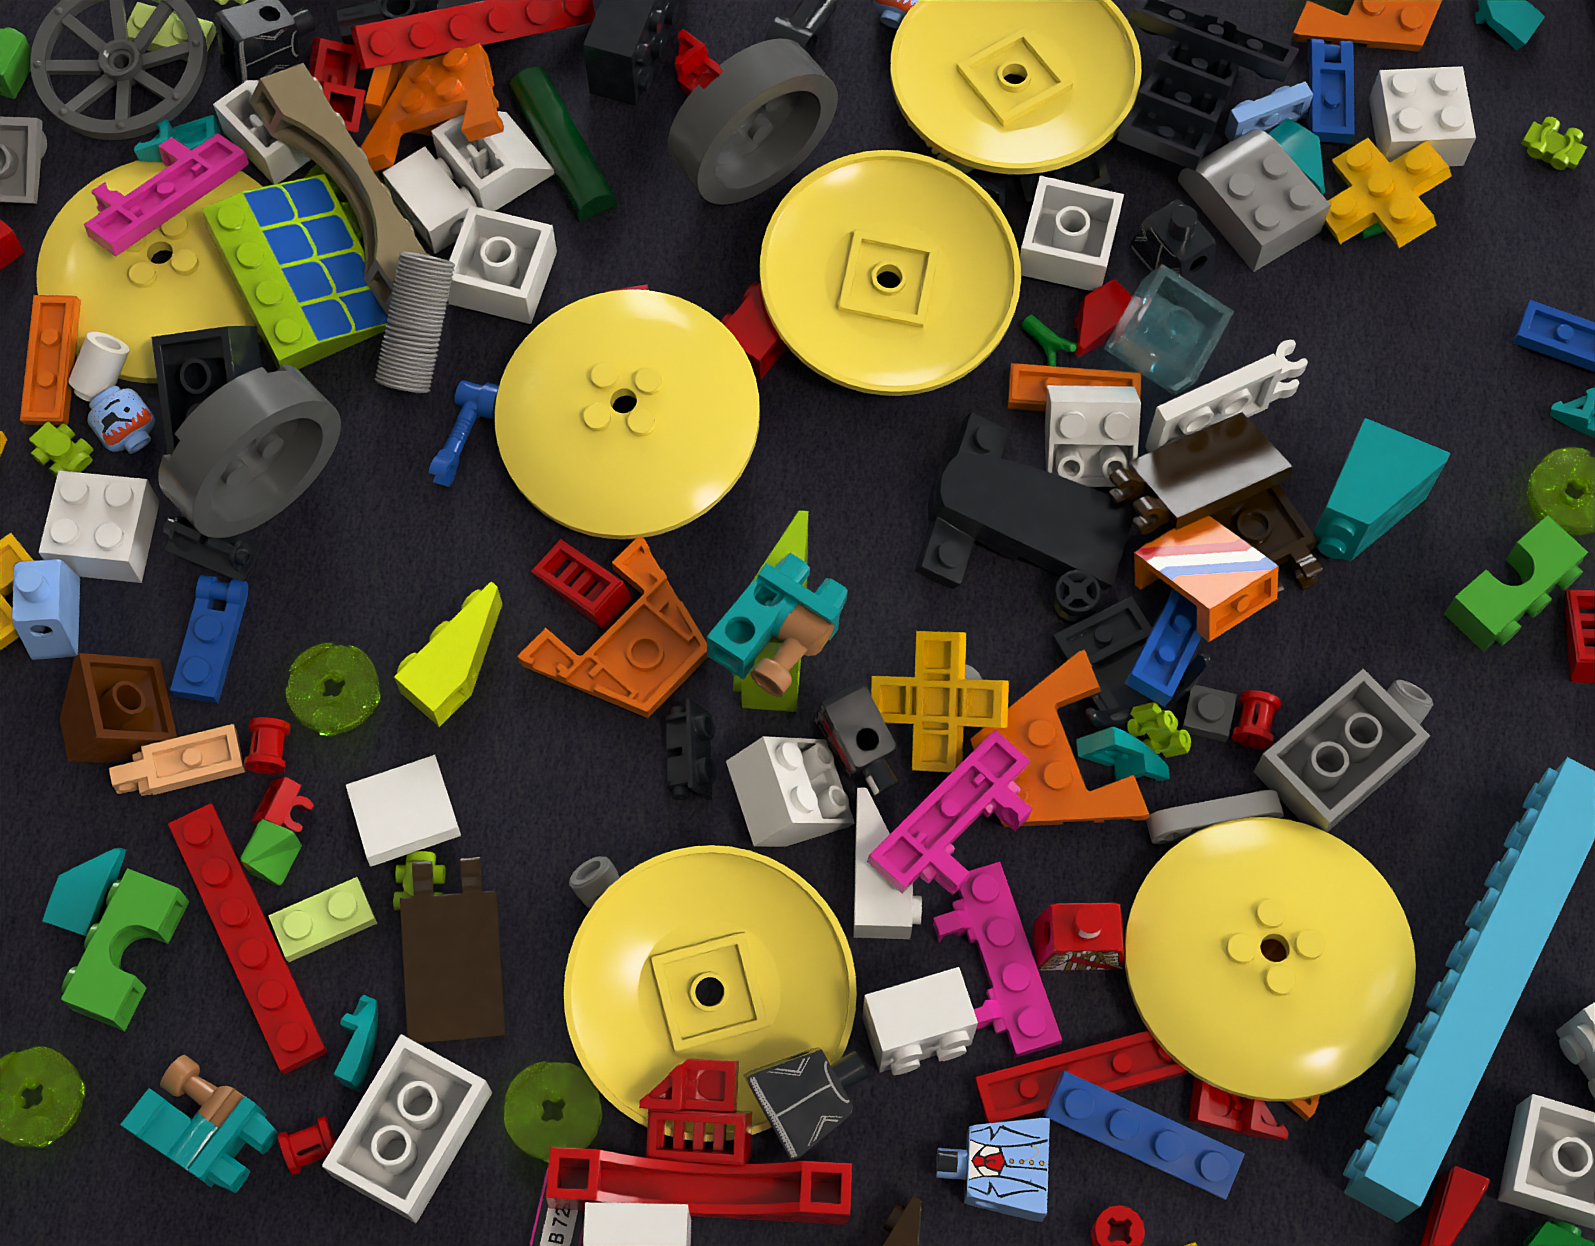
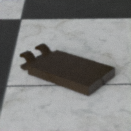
M1240 412L1129 461V470L1121 468L1109 475L1110 481L1116 486V488L1109 491V496L1118 506H1123L1140 495H1147L1133 503V508L1140 515L1133 519V524L1142 534H1148L1167 522H1170L1178 530L1291 479L1292 465L1245 414Z
M1279 484L1209 515L1278 566L1288 562L1293 577L1302 590L1319 583L1316 575L1322 573L1323 569L1318 560L1310 553L1311 550L1315 549L1317 539ZM1279 579L1277 599L1265 606L1264 609L1280 602L1281 599L1278 594L1283 592L1284 588Z
M480 857L460 859L463 893L434 895L433 864L431 861L412 862L414 897L400 898L407 1038L418 1044L506 1037L497 891L482 892Z

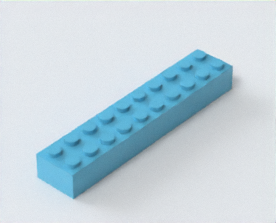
M1568 757L1556 771L1548 768L1539 784L1535 783L1528 793L1523 804V808L1527 809L1521 821H1517L1505 840L1504 846L1508 850L1501 862L1497 861L1485 881L1484 885L1489 889L1482 901L1478 900L1466 920L1465 925L1470 929L1462 942L1457 941L1446 961L1445 966L1451 969L1442 982H1437L1425 1006L1432 1011H1429L1422 1023H1417L1406 1043L1405 1048L1412 1051V1053L1407 1055L1402 1065L1398 1064L1386 1084L1385 1090L1392 1094L1386 1098L1382 1107L1377 1106L1364 1130L1371 1137L1369 1140H1366L1361 1150L1356 1149L1344 1170L1343 1175L1350 1179L1344 1193L1397 1223L1421 1206L1595 840V771Z

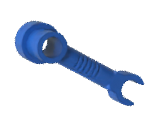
M465 380L459 383L455 393V404L462 408L444 448L439 450L429 467L428 473L435 475L433 483L447 487L451 486L459 465V456L476 418L484 417L495 420V405L499 385L488 382L483 386Z

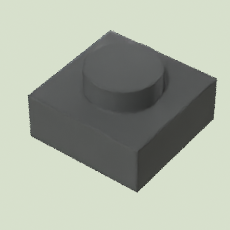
M1195 684L1189 690L1181 730H1186L1192 735L1226 742L1230 733L1237 694Z

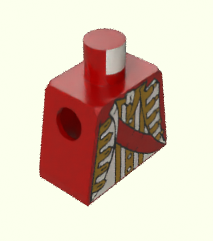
M1059 903L1050 905L1033 922L1034 960L1038 971L1125 970L1124 928L1120 904Z

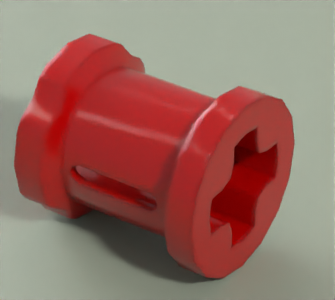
M1257 690L1244 691L1239 698V703L1243 706L1239 727L1234 728L1232 739L1248 748H1271L1274 743V736L1271 734L1274 713L1280 710L1281 700L1268 692Z
M270 717L251 719L248 724V730L252 732L249 756L245 757L244 768L258 774L275 775L284 773L285 761L282 760L285 736L290 734L291 725L286 721Z
M326 1115L318 1118L316 1125L292 1134H288L286 1131L278 1134L282 1154L292 1175L300 1173L301 1167L326 1158L337 1141Z

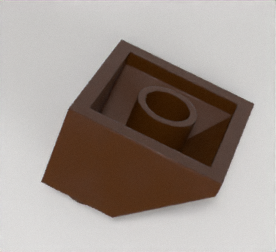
M79 653L74 657L59 719L68 761L111 763L132 757L133 754L141 752V746L177 738L160 659Z

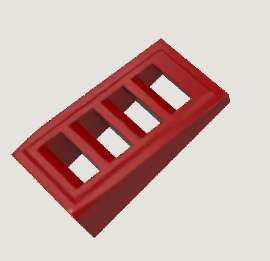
M561 539L531 571L533 576L602 629H606L632 599L629 590L622 580ZM567 559L571 561L557 578L553 576ZM583 570V574L569 587V583ZM597 581L598 584L584 597L583 594Z
M1566 589L1564 600L1570 678L1574 683H1595V647L1584 645L1595 644V629H1582V627H1595V614L1579 612V609L1595 610V590Z
M648 1109L646 1158L745 1165L750 1161L752 1111ZM666 1120L674 1121L673 1148H664ZM686 1121L694 1122L693 1149L685 1148ZM706 1123H714L713 1149H705ZM727 1124H735L733 1150H726Z
M1458 1166L1451 1167L1442 1173L1438 1180L1420 1246H1451L1487 1190L1490 1179Z

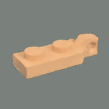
M234 724L141 746L142 751L132 755L133 762L109 768L112 787H114L117 794L139 790L141 796L156 795L245 772L238 734Z

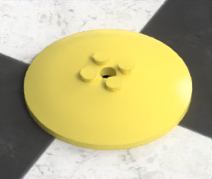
M918 0L905 15L896 32L891 51L890 77L892 90L902 115L911 128L932 148L946 157L975 169L1002 174H1033L1056 170L1074 164L1090 156L1108 143L1118 133L1121 125L1134 107L1139 92L1142 69L1139 45L1134 31L1126 17L1111 0ZM1013 74L1022 76L1025 80L1019 84H1011L1004 77Z
M877 150L847 155L817 168L797 183L782 199L772 215L762 242L760 285L765 308L772 325L791 352L805 365L826 379L849 389L876 395L902 396L928 392L949 385L970 373L990 356L1001 342L1014 316L1020 294L1021 263L1017 243L1006 217L991 196L974 180L949 164L932 157L898 150ZM882 272H893L899 277L901 283L894 288H885L878 283L876 277Z
M140 160L122 165L90 182L65 204L49 227L41 246L36 272L38 295H73L81 300L75 357L78 358L88 332L105 333L124 342L130 350L119 379L140 383H158L151 337L225 326H256L206 228L202 208L242 191L262 187L244 172H237L116 257L87 235L84 224L100 213L97 209L98 204L95 196L91 191L106 182L110 191L117 190L126 196L169 166H165L163 162ZM168 250L173 253L172 257L165 263L155 264L151 262L154 254L159 251ZM257 329L258 340L260 342L262 340V337Z
M618 290L592 295L571 303L550 315L523 340L514 352L500 381L495 405L497 444L507 471L519 491L534 507L556 523L586 535L607 539H636L659 535L688 524L710 510L732 489L742 475L755 447L760 420V403L756 378L746 353L734 335L723 323L699 306L676 296L649 290ZM621 396H631L637 400L634 409L628 413L616 412L613 409V404Z
M1249 817L1217 823L1199 830L1175 845L1155 864L1142 883L1129 913L1124 943L1125 970L1134 1004L1143 1023L1161 1048L1177 1064L1196 1078L1227 1093L1262 1101H1295L1327 1094L1345 1086L1372 1067L1393 1043L1407 1017L1415 986L1416 961L1411 930L1404 910L1384 877L1366 858L1339 838L1313 826L1288 819ZM1267 939H1275L1281 942L1286 950V958L1280 962L1267 960L1261 952V942Z
M693 846L673 850L655 856L622 875L599 897L584 918L571 947L565 971L564 1009L566 1022L574 1050L583 1069L608 1101L622 1113L648 1127V1109L639 1108L640 1100L660 1084L677 1065L682 1064L687 1059L739 1061L737 1111H752V1135L771 1128L743 1074L816 1047L822 1049L831 1065L843 1056L852 1031L856 1011V974L852 954L840 923L826 901L808 882L785 865L750 850L729 846ZM707 977L716 978L723 986L721 1000L712 1006L701 1004L695 994L697 984ZM666 1120L665 1135L673 1137L674 1121ZM686 1121V1140L693 1141L694 1122ZM706 1123V1141L712 1142L714 1138V1123ZM727 1124L726 1140L734 1139L735 1124Z

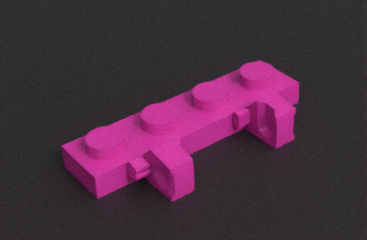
M219 133L193 150H190L173 137L169 138L159 145L163 163L169 167L126 196L117 190L110 191L106 182L91 191L95 196L98 204L97 209L100 213L84 224L88 237L116 257L248 166L249 162L246 152Z
M994 730L869 855L867 862L902 894L920 876L928 884L935 879L937 883L954 895L968 880L970 872L951 856L955 850L952 843L982 813L988 818L995 812L997 817L1014 831L1029 818L1032 808L1017 796L1020 788L1014 780L1028 767L1030 760L1000 733Z
M997 862L970 870L968 880L958 890L960 900L952 902L954 911L934 917L932 925L938 943L946 935L954 934L959 937L967 934L969 943L975 942L991 989H988L986 992L989 1000H985L983 1006L973 1009L978 1022L976 1030L993 1025L996 1034L1006 1032L1015 1058L1060 1045L1062 1037L1001 863Z

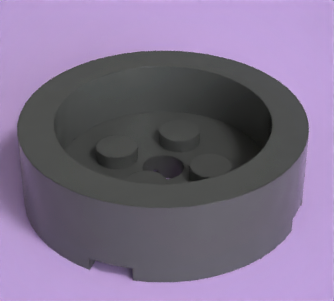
M771 39L754 44L736 53L719 65L723 71L722 74L705 89L698 84L679 109L669 132L668 152L677 167L708 202L720 205L733 204L766 191L795 170L815 149L828 130L837 108V88L815 60L793 40Z
M281 365L278 371L267 373L263 367L247 372L215 391L182 423L175 433L180 442L172 456L167 454L162 457L158 477L160 488L201 534L212 538H226L247 532L283 511L317 478L337 445L341 430L340 415L337 409L298 369L292 366Z

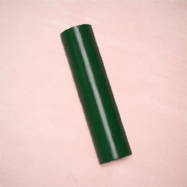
M535 66L520 71L510 81V95L541 153L554 169L553 175L578 221L581 222L616 207V197L546 70Z

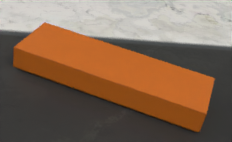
M33 295L20 421L25 425H44L47 421L52 425H61L62 423L68 425L72 386L68 380L75 364L81 300L77 296Z
M1011 363L1008 409L1046 412L1047 386L1135 387L1140 399L1141 373Z

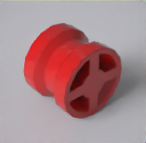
M1121 1205L1109 1207L1100 1214L1092 1225L1090 1234L1092 1246H1141L1145 1235L1144 1224L1139 1215L1131 1208ZM1109 1222H1111L1113 1225H1116V1224H1117V1225H1121V1226H1120V1227H1119V1226H1112Z

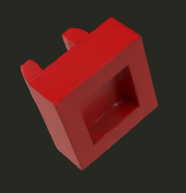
M282 777L270 782L251 823L258 825L259 821L264 819L289 829L294 833L300 832L303 826L294 822L290 817L292 807L296 806L303 811L312 810L314 805L308 798L297 796L302 785L287 777Z

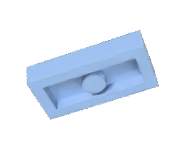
M1305 81L1292 87H1280L1270 95L1255 101H1243L1231 109L1224 134L1229 142L1252 129H1260L1266 133L1271 132L1286 118L1294 122L1305 119L1313 93Z

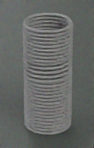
M404 251L400 252V257H398L399 261L397 263L399 265L396 266L398 269L396 270L397 274H395V283H393L394 287L392 288L394 291L391 292L393 295L391 296L392 300H390V309H388L389 313L387 314L389 317L386 318L387 324L385 326L387 329L384 330L386 334L383 337L385 339L382 340L383 343L381 345L383 347L380 348L382 351L380 352L381 356H379V365H377L378 369L376 370L378 373L375 374L377 377L374 379L377 383L390 388L415 393H428L431 391L429 388L432 387L430 383H432L433 370H435V358L438 356L436 352L439 351L437 347L440 346L438 342L440 341V332H442V323H444L443 319L446 314L445 310H447L445 307L447 306L446 302L449 301L447 298L449 297L448 293H450V284H452L451 280L453 279L451 276L454 275L452 272L455 271L453 269L455 264L445 259Z

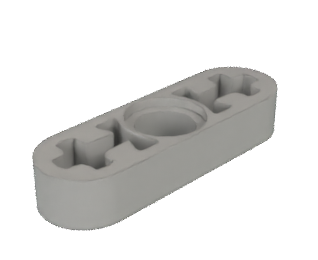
M1264 790L1160 810L1151 814V818L1146 819V823L1153 844H1168L1182 841L1197 831L1217 823L1249 817L1281 819L1284 814L1278 792Z

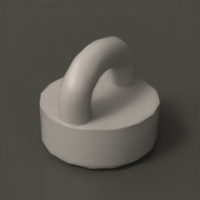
M1394 680L1387 690V693L1419 725L1433 706L1432 698L1421 688L1410 682Z
M598 856L580 865L570 877L569 885L584 905L591 909L599 899L597 896L603 894L620 877L610 859Z

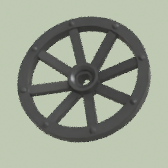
M61 0L45 17L37 31L32 45L30 67L32 80L39 97L50 113L64 126L81 135L96 139L123 140L135 138L157 130L156 125L165 119L170 122L192 101L203 81L206 71L207 43L198 18L185 0H152L159 3V5L133 42L129 41L124 0H109L114 40L105 43L75 18L83 10L105 0ZM171 13H175L186 28L188 41L145 53ZM65 27L99 54L98 60L50 59L55 42ZM188 57L185 71L174 89L145 72V69ZM50 75H102L66 104L56 96L50 79ZM137 83L164 99L148 111L130 117L131 89ZM117 85L115 120H101L79 114L113 86Z

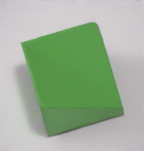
M262 819V821H259L240 859L250 875L274 885H281L302 845L293 831Z

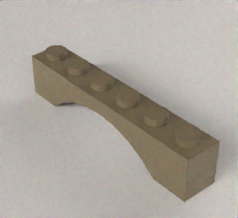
M304 63L260 78L250 99L251 105L272 137L293 146L314 160L332 177L347 197L357 216L364 240L365 268L363 279L385 313L388 314L389 305L391 304L390 300H392L391 296L393 295L391 292L394 291L392 288L394 287L393 283H395V274H397L396 270L398 269L396 266L399 265L397 263L399 261L398 257H400L399 253L405 251L424 255L429 254L424 251L415 237L411 223L406 218H403L393 203L387 186L381 183L373 172L365 152L360 147H357L346 130L343 118L333 110L324 96L320 82L311 76Z

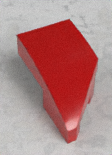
M687 1059L682 1064L677 1065L660 1084L640 1100L639 1108L737 1111L739 1061Z

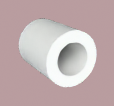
M94 331L88 332L68 380L69 384L75 389L74 393L81 399L91 402L101 392L116 386L130 351L129 347L111 335Z

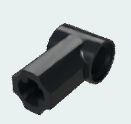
M375 0L338 7L336 12L343 42L351 44L354 43L351 27L419 14L420 10L416 0Z
M796 0L785 17L779 15L775 18L769 27L765 41L771 39H790L797 42L812 56L817 44L818 34L836 10L837 0Z

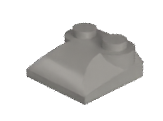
M0 117V203L37 204L41 158L47 149V139L42 131V120L38 118Z

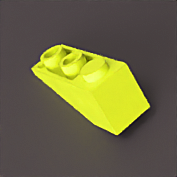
M492 582L482 591L478 589L472 592L464 601L462 610L450 622L444 621L438 625L430 636V642L418 653L408 655L400 663L397 674L394 676L400 693L438 727L472 695L502 607L498 587Z

